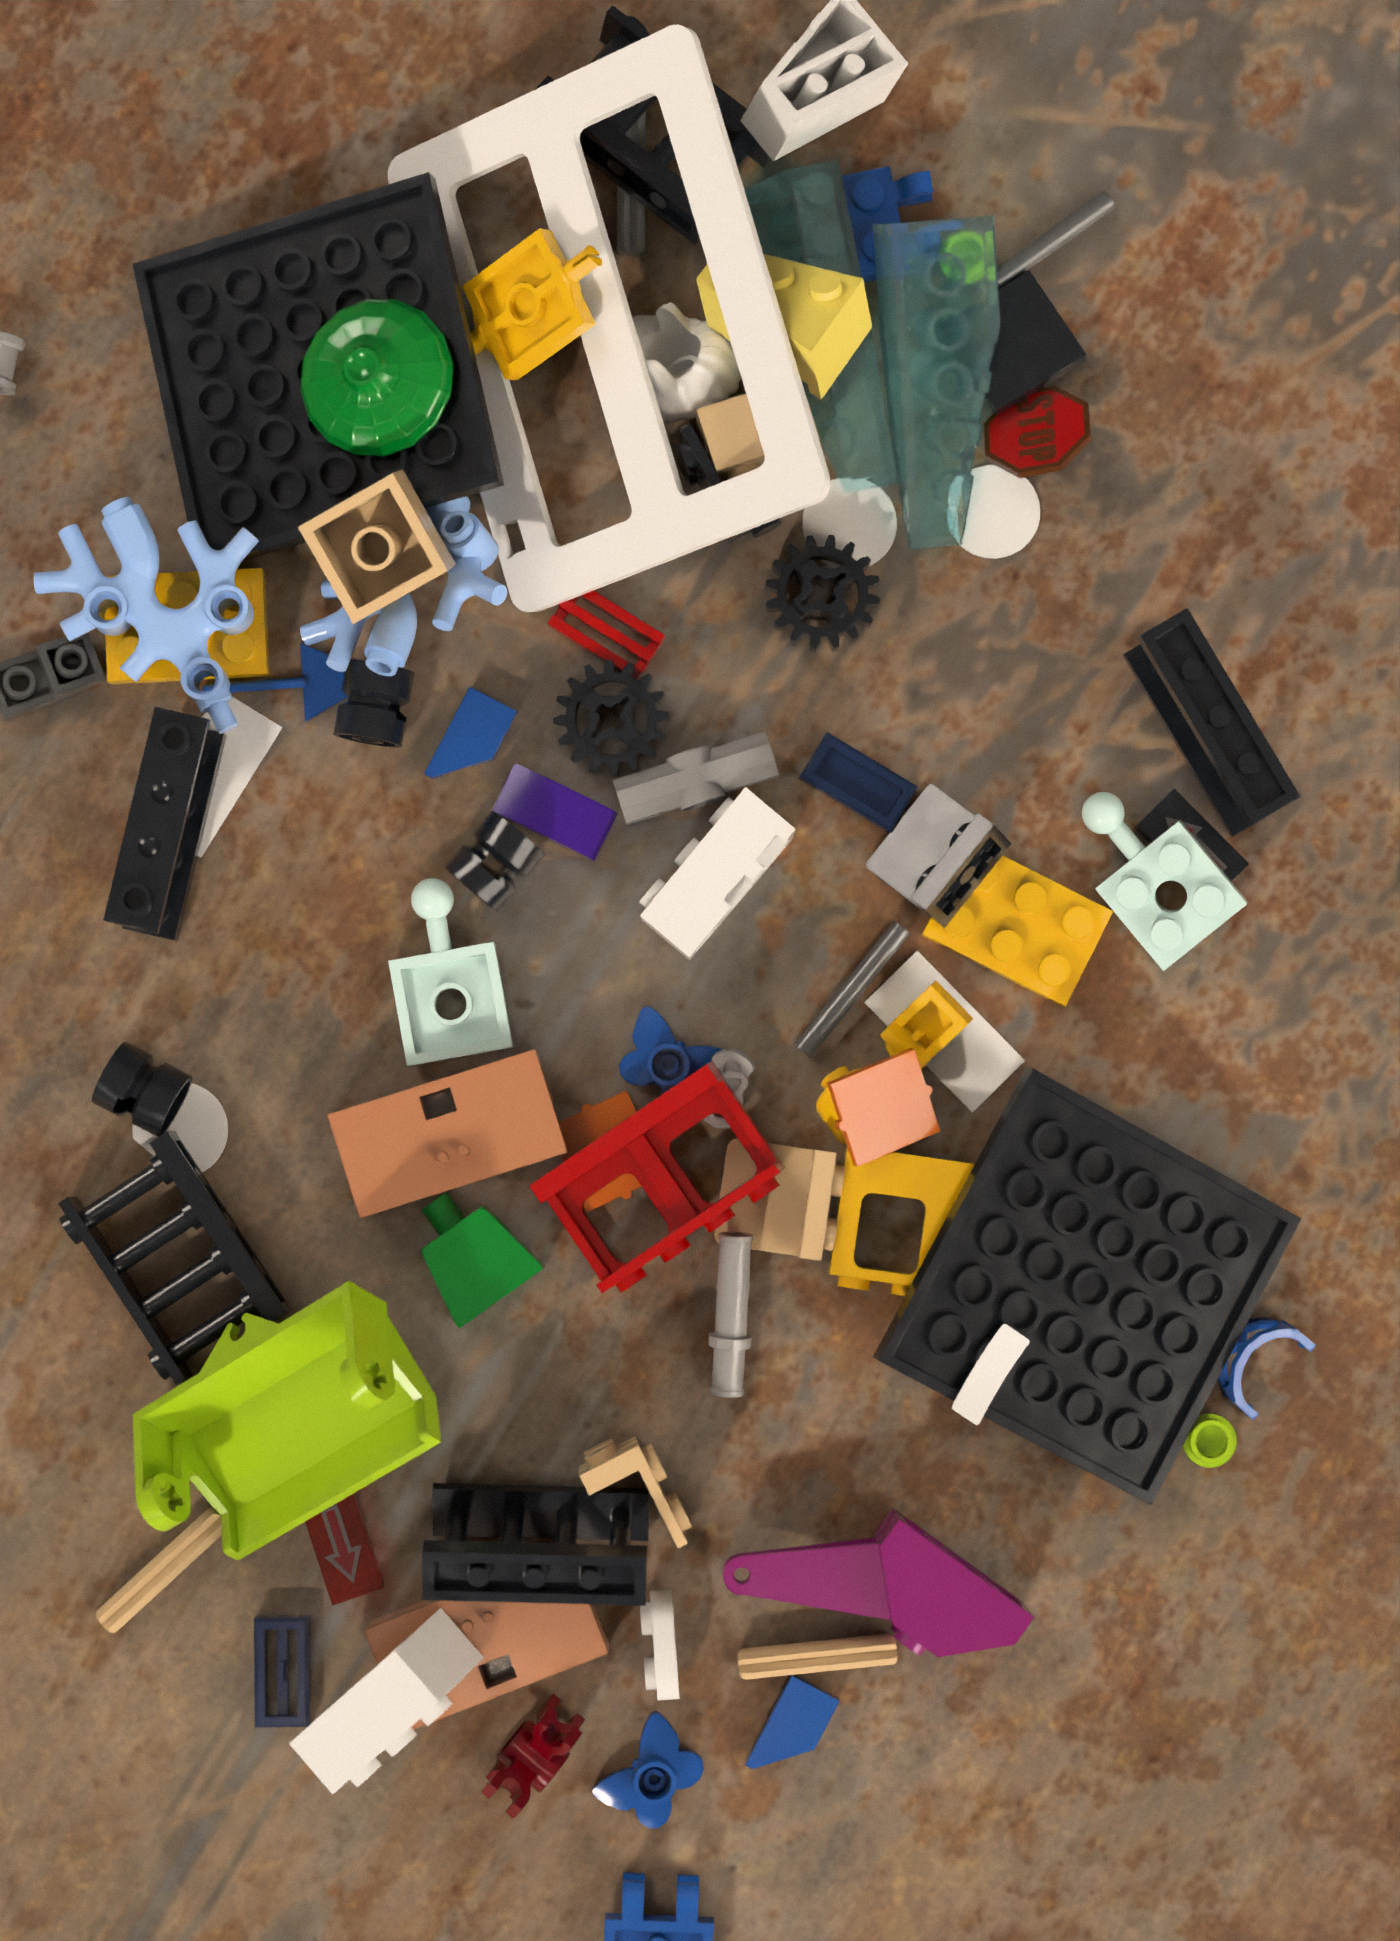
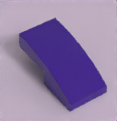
M516 763L492 808L493 811L503 818L538 833L551 842L595 861L618 814L614 810Z

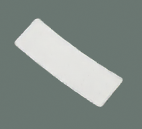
M1003 1324L976 1362L958 1393L952 1409L975 1425H979L1002 1382L1030 1343L1029 1339L1007 1324Z

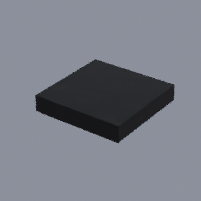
M1030 270L940 325V333L996 416L1086 362V353Z

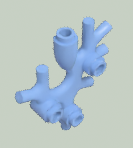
M468 496L425 508L457 565L447 571V583L432 620V624L443 631H451L453 629L460 608L467 598L478 596L493 605H500L507 597L506 586L482 573L497 558L499 547L474 514L469 513L471 503ZM325 578L321 584L322 596L325 599H338L328 579ZM408 593L354 624L342 606L337 612L325 618L301 625L300 634L307 646L336 637L326 664L335 671L345 672L365 622L371 616L379 614L364 649V654L367 658L365 664L371 671L377 674L394 676L398 667L405 666L412 648L417 629V611L411 595Z
M130 497L115 500L101 510L104 516L101 524L122 566L121 571L115 577L103 575L77 524L61 529L58 535L70 557L71 564L67 569L61 571L35 572L34 588L36 594L71 592L78 593L84 598V607L79 613L59 622L67 639L72 641L95 628L105 635L117 636L126 632L132 625L137 630L139 639L134 652L120 667L124 673L137 682L156 660L164 659L170 661L181 673L180 680L183 690L196 702L201 713H209L219 734L228 732L238 726V722L228 704L233 698L229 691V677L223 668L210 658L207 642L209 636L214 631L220 630L228 635H237L246 631L252 624L254 619L253 605L244 592L236 587L234 580L238 566L257 545L259 540L242 527L224 549L214 550L208 545L197 521H190L180 526L177 531L198 571L200 588L197 596L190 604L183 608L172 609L162 605L156 597L154 589L159 569L157 540L141 506L133 504ZM112 606H118V615L112 620H105L106 610ZM229 606H239V613L235 618L224 619V612ZM205 677H215V684L211 690L200 691V683Z

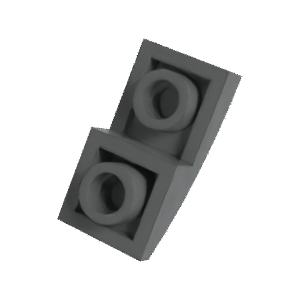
M86 633L72 641L63 636L36 645L33 652L0 662V716L2 721L42 708L105 681V675L89 634Z

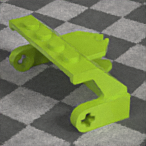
M347 1281L281 1323L249 1313L243 1314L242 1320L245 1322L246 1327L241 1338L237 1340L240 1327L229 1323L197 1375L132 1414L136 1501L142 1517L150 1526L165 1532L186 1521L191 1509L190 1479L221 1516L223 1552L238 1561L441 1443L436 1395L390 1320L387 1302L351 1281Z

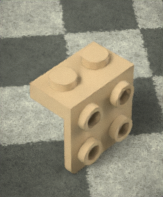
M734 1139L727 1145L719 1199L752 1178L756 1173V1165L739 1139ZM769 1143L785 1166L775 1176L780 1186L755 1203L747 1195L730 1206L735 1216L715 1229V1239L720 1243L718 1236L720 1232L724 1231L753 1234L752 1250L793 1255L799 1258L821 1261L823 1250L833 1251L837 1219L829 1218L828 1211L830 1197H841L845 1165L835 1164L837 1155L835 1152Z
M635 1436L616 1446L611 1438L584 1452L586 1462L579 1465V1476L589 1496L639 1470L677 1548L679 1549L688 1544L684 1531L691 1528L692 1525L677 1493L673 1492L668 1496L665 1495L659 1482L666 1479L667 1475L651 1443L641 1447Z

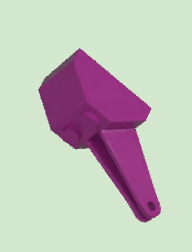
M893 1507L875 1531L873 1538L738 1553L729 1557L723 1566L724 1584L728 1590L737 1595H748L891 1620L893 1625L890 1629L895 1632L894 1637L919 1656L922 1655L925 1649L937 1657L1015 1645L1035 1618L1024 1602ZM738 1568H746L750 1574L747 1579L741 1581L734 1577V1572Z

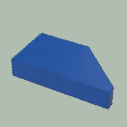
M469 687L424 773L425 776L435 779L460 769L493 761L518 712Z
M790 1675L753 1745L745 1765L755 1769L815 1750L840 1702L839 1698L797 1675Z

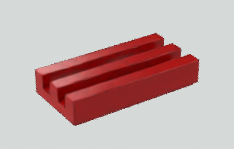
M591 591L558 605L559 608L547 623L548 627L603 662L612 660L616 670L621 673L628 662L564 622L568 614L639 658L635 664L634 679L637 681L665 640L664 634L596 591ZM579 597L650 641L647 647H643L575 604Z

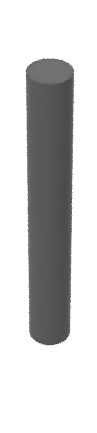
M1103 190L977 281L976 286L985 298L1018 278L1115 208V203L1110 195Z
M895 921L892 922L795 1042L794 1046L808 1058L812 1057L909 937L910 933Z

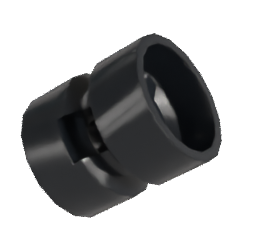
M350 660L347 670L344 672L341 691L348 696V700L338 706L333 735L363 744L392 748L402 747L407 717L400 712V706L410 702L415 673L398 667L394 676H383L371 671L365 664L366 660Z
M492 810L473 832L476 840L473 846L462 845L444 868L488 906L498 912L516 890L513 880L517 876L527 877L542 860L545 853L512 824ZM488 854L503 865L494 876L480 866Z
M125 1041L117 1048L104 1068L96 1084L91 1101L118 1117L127 1112L130 1113L133 1125L159 1137L168 1130L177 1116L189 1092L193 1077L166 1062L158 1067L154 1066L151 1054Z

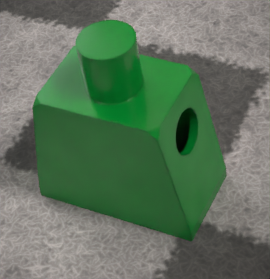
M446 1192L421 1210L439 1235L438 1238L422 1248L421 1253L452 1319L459 1329L545 1268L542 1261L485 1205L465 1217L450 1194Z

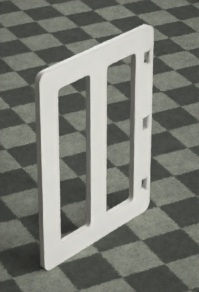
M682 25L668 26L397 155L388 168L389 184L427 172L435 177L470 332L475 329L473 311L462 286L475 277L478 271L456 200V191L461 185L526 156L531 166L549 230H552L564 258L569 261L584 250L587 245H590L600 254L597 257L602 259L600 267L595 268L579 280L581 294L596 323L581 334V339L631 504L632 513L628 520L564 546L558 544L510 380L504 378L494 355L486 348L475 356L504 481V486L480 492L492 536L499 547L498 557L511 600L519 610L524 612H540L817 504L826 497L830 489L829 471L703 50L697 34ZM653 96H657L765 455L764 462L759 468L689 496L683 490L580 143V134L584 128ZM518 522L526 549L514 554L506 525Z

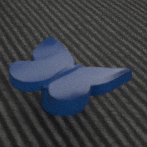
M645 1006L638 1015L633 1031V1043L637 1050L628 1053L622 1058L619 1064L620 1075L626 1082L636 1086L654 1083L661 1088L663 1094L711 1062L714 1053L723 1049L712 1046L685 1047L683 1041L675 1040L664 1018L655 1009Z
M653 1711L647 1718L641 1733L639 1758H635L632 1761V1767L617 1770L600 1779L593 1786L592 1793L598 1800L618 1810L627 1811L635 1808L636 1816L641 1824L647 1828H659L667 1822L671 1814V1797L675 1790L689 1788L700 1780L704 1770L702 1758L695 1751L688 1749L679 1750L680 1742L677 1732L660 1712Z

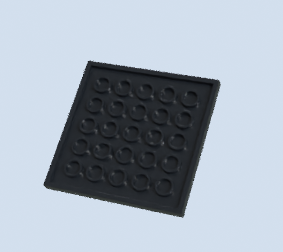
M429 172L133 263L187 521H197L208 545L212 549H224L242 527L259 540L257 545L243 560L305 543L306 541L298 528L300 525L400 470L405 472L424 508L504 486L436 179ZM366 299L399 300L426 313L445 335L454 364L451 397L437 425L414 446L388 456L354 455L329 443L309 420L300 391L303 358L316 332L339 310Z
M1026 1067L873 1358L955 1401L987 1345L1003 1324H1007L1029 1339L1030 1343L1002 1382L984 1417L1152 1505L1296 1231L1301 1218L1039 1071Z

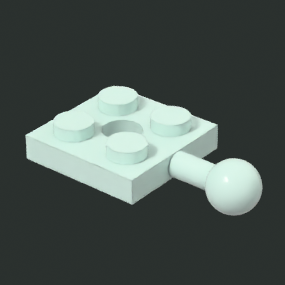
M1109 792L1095 793L1083 805L1082 819L1084 824L1094 833L1108 834L1110 839L1129 860L1095 889L1164 971L1246 906L1248 901L1181 820H1178L1145 847L1128 825L1124 823L1125 810L1121 800ZM1165 881H1176L1182 884L1187 892L1186 903L1177 910L1163 908L1156 898V890L1160 884Z
M437 878L422 880L415 886L411 895V904L418 916L426 920L431 953L388 961L407 1067L514 1048L495 942L452 949L446 915L453 907L454 896L449 885ZM448 989L459 990L466 998L465 1012L454 1020L442 1018L436 1009L438 996Z

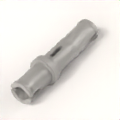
M724 1231L720 1232L718 1236L720 1243L716 1286L715 1332L709 1333V1346L714 1348L710 1394L719 1397H742L745 1392L743 1388L745 1351L751 1348L752 1336L746 1333L753 1234Z

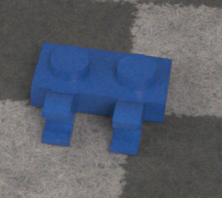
M890 166L838 176V185L856 277L863 278L864 283L909 274L908 258L937 254L942 251L943 239L939 222L920 225L907 232H902L898 207L933 201L930 171L912 173L896 181L892 180Z
M623 1872L622 1913H605L604 1941H713L714 1917L698 1916L699 1875L677 1874L676 1915L643 1914L645 1873Z

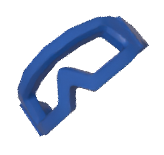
M1265 1317L1249 1319L1231 1353L1232 1355L1238 1352L1231 1364L1230 1378H1228L1227 1370L1228 1360L1218 1378L1222 1394L1253 1421L1259 1414L1253 1409L1251 1404L1245 1402L1241 1387L1243 1369L1251 1353L1265 1342L1276 1338H1292L1298 1343L1300 1348H1304L1310 1353L1316 1347L1298 1329L1283 1320L1279 1321ZM1259 1329H1266L1257 1332L1250 1339L1247 1340L1248 1333Z

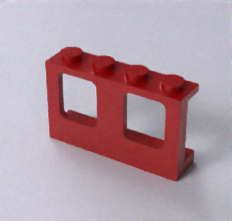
M711 1061L536 1180L529 1187L540 1203L545 1201L549 1203L601 1280L596 1284L601 1293H604L614 1285L622 1293L647 1276L642 1268L643 1265L658 1255L664 1263H667L689 1248L691 1244L686 1236L703 1225L708 1233H711L733 1218L735 1213L730 1206L747 1195L755 1203L780 1186L775 1176L785 1166L714 1062ZM716 1113L724 1117L756 1165V1173L752 1178L718 1201L707 1202L673 1155L671 1143L675 1138L710 1114ZM628 1173L636 1177L668 1225V1233L631 1260L622 1262L616 1259L584 1211L583 1204L587 1198L621 1175Z

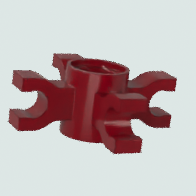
M552 1694L538 1711L536 1724L527 1718L504 1745L497 1756L499 1760L486 1776L489 1782L481 1793L489 1799L499 1788L507 1789L511 1794L509 1797L512 1799V1804L505 1813L512 1819L523 1810L529 1801L530 1787L532 1786L540 1793L564 1765L570 1755L569 1751L582 1735V1732L578 1729L585 1719L578 1713L567 1724L557 1720L558 1712L555 1711V1708L561 1702V1699L555 1694Z

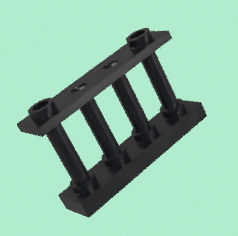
M612 5L606 12L599 39L606 46L590 63L651 34L648 33L645 26L638 19L626 16ZM548 75L536 89L555 80ZM712 82L737 166L748 155L764 168L771 158L740 121L747 109ZM657 96L648 98L614 114L611 118H605L584 128L580 134V143L585 160L683 237L696 245L700 241V237L683 180L668 168L670 162L675 158L669 133L652 151L644 150L626 136L628 130L657 100Z
M1188 608L1137 638L1140 645L1123 654V657L1231 837L1301 797Z
M159 707L154 708L103 921L123 925L122 928L125 930L178 942L227 737L224 733L219 734L217 731L209 730V719Z
M167 1131L149 1143L156 1155L150 1158L152 1164L85 1208L78 1197H67L58 1204L65 1213V1215L59 1218L62 1227L75 1244L78 1245L83 1241L153 1348L148 1353L153 1367L164 1380L171 1377L177 1385L193 1376L185 1360L219 1339L229 1323H233L236 1326L244 1322L242 1316L245 1313L258 1317L262 1316L264 1319L275 1322L292 1309L175 1131ZM163 1181L167 1185L174 1181L185 1200L179 1203L181 1209L124 1247L113 1252L97 1228V1225ZM203 1226L215 1243L209 1248L210 1254L143 1298L126 1270L191 1227L198 1230ZM233 1271L244 1290L238 1293L240 1299L172 1343L155 1316L219 1273L223 1272L227 1275Z
M433 1483V1536H445V1540H424L422 1550L423 1600L646 1606L647 1546L631 1545V1541H648V1488L605 1487L589 1496L585 1487ZM467 1536L500 1537V1541H467ZM522 1538L555 1539L554 1543L522 1542ZM577 1539L609 1540V1545L576 1544Z

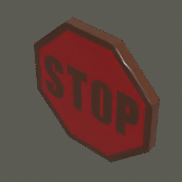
M1055 385L1038 390L997 416L993 413L984 422L985 456L987 461L1018 478L1063 470L1092 440L1088 403Z

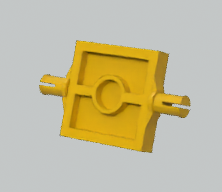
M539 228L465 283L462 288L471 305L475 329L470 332L475 356L486 348L494 355L504 378L517 381L593 327L596 323L581 294L579 280L602 265V259L597 257L600 255L594 247L587 245L584 250L568 261L564 258L552 230Z

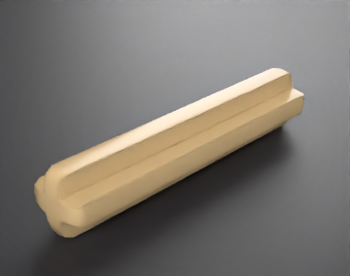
M213 1507L208 1508L96 1611V1618L110 1633L117 1632L222 1536L221 1516Z
M888 1633L742 1648L738 1651L737 1658L739 1675L742 1679L748 1680L893 1665L897 1662L898 1654L896 1639L894 1635Z

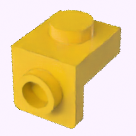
M935 980L888 1025L880 1036L886 1042L885 1047L890 1056L909 1048L915 1049L922 1070L973 1018Z

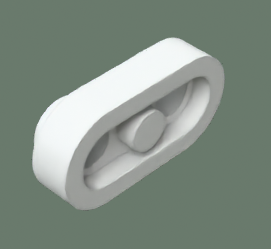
M672 1589L650 1591V1602H646V1606H640L642 1636L653 1635L654 1656L644 1657L646 1690H657L658 1701L679 1699Z

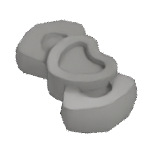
M739 1049L720 1050L714 1053L712 1061L743 1105V1092L749 1086V1077L756 1069L755 1063L750 1056ZM710 1114L703 1119L715 1128H730L724 1117L720 1114Z

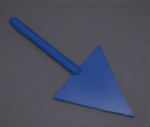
M300 643L302 677L230 682L229 690L230 693L303 688L305 722L348 697L341 691L344 672L335 671L326 664L329 654ZM215 683L203 685L202 691L211 690Z

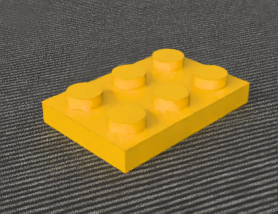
M263 568L237 569L234 582L236 587L244 592L253 605V622L246 631L237 635H228L220 630L214 631L209 636L207 642L208 654L211 659L223 668L229 678L269 676L265 571ZM198 571L158 573L154 590L160 603L172 609L183 608L190 604L197 596L200 588ZM112 606L108 608L104 615L105 620L114 619L118 615L119 607ZM229 606L224 612V619L235 618L239 613V606ZM131 625L123 634L117 636L105 635L107 682L110 684L181 681V673L178 668L170 661L161 659L156 660L140 679L135 682L120 667L134 652L138 644L139 636L137 630ZM208 676L205 677L203 680L215 679V677Z
M1002 856L945 928L930 917L921 936L1062 1007H1066L1113 911Z

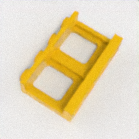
M846 1145L842 1164L845 1165V1172L836 1217L835 1243L833 1251H831L830 1262H828L827 1273L839 1276L837 1286L869 1290L870 1281L891 1283L890 1294L905 1296L975 1164L891 1152L856 1167L852 1163ZM877 1193L920 1200L924 1204L925 1216L918 1265L913 1273L907 1274L866 1268L855 1264V1244L861 1203L865 1195Z

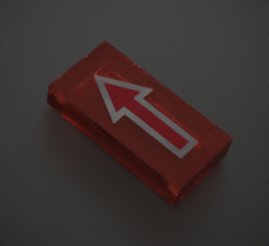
M355 1493L305 1521L332 1606L385 1587Z

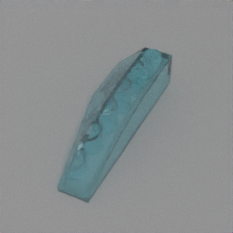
M839 160L786 169L744 189L763 254L862 278ZM871 329L822 400L811 394L808 384L802 381L821 445L845 494L897 484L884 397Z
M994 215L873 224L884 382L892 449L908 549L915 550L962 545L974 479L971 472L976 446L979 447L983 428V425H980L984 397L985 393H989L992 372H989L994 342H998L1000 330Z

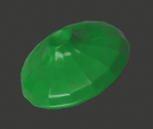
M366 299L339 310L316 332L303 358L300 391L309 420L329 443L354 455L388 456L414 446L437 425L451 397L454 364L445 335L426 313L399 300Z

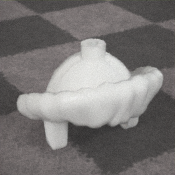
M672 302L659 307L656 315H636L633 317L663 421L690 420L696 417V409L727 400L730 395L736 393L742 378L731 341L710 329L706 321L684 316Z

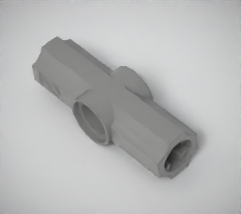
M766 732L753 734L741 740H734L712 749L709 745L690 749L667 758L665 764L612 781L626 825L679 808L681 811H688L715 803L726 798V793L777 778L779 773Z

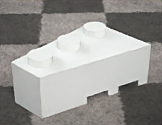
M830 0L824 9L812 20L799 40L791 46L762 82L740 121L772 161H775L883 103L907 67L908 62L857 0Z
M746 787L734 801L728 797L709 819L713 827L701 842L694 837L674 860L679 869L669 881L665 883L659 878L639 902L646 908L640 915L641 920L688 960L694 956L793 839L796 829Z
M440 1608L289 1744L332 1794L349 1780L358 1787L381 1767L382 1764L376 1757L382 1751L386 1750L393 1757L417 1735L412 1729V1725L421 1718L429 1726L453 1704L446 1695L484 1657L443 1609Z

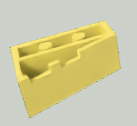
M764 254L800 378L808 384L809 392L822 400L872 328L863 278ZM707 264L696 278L707 326L730 341Z

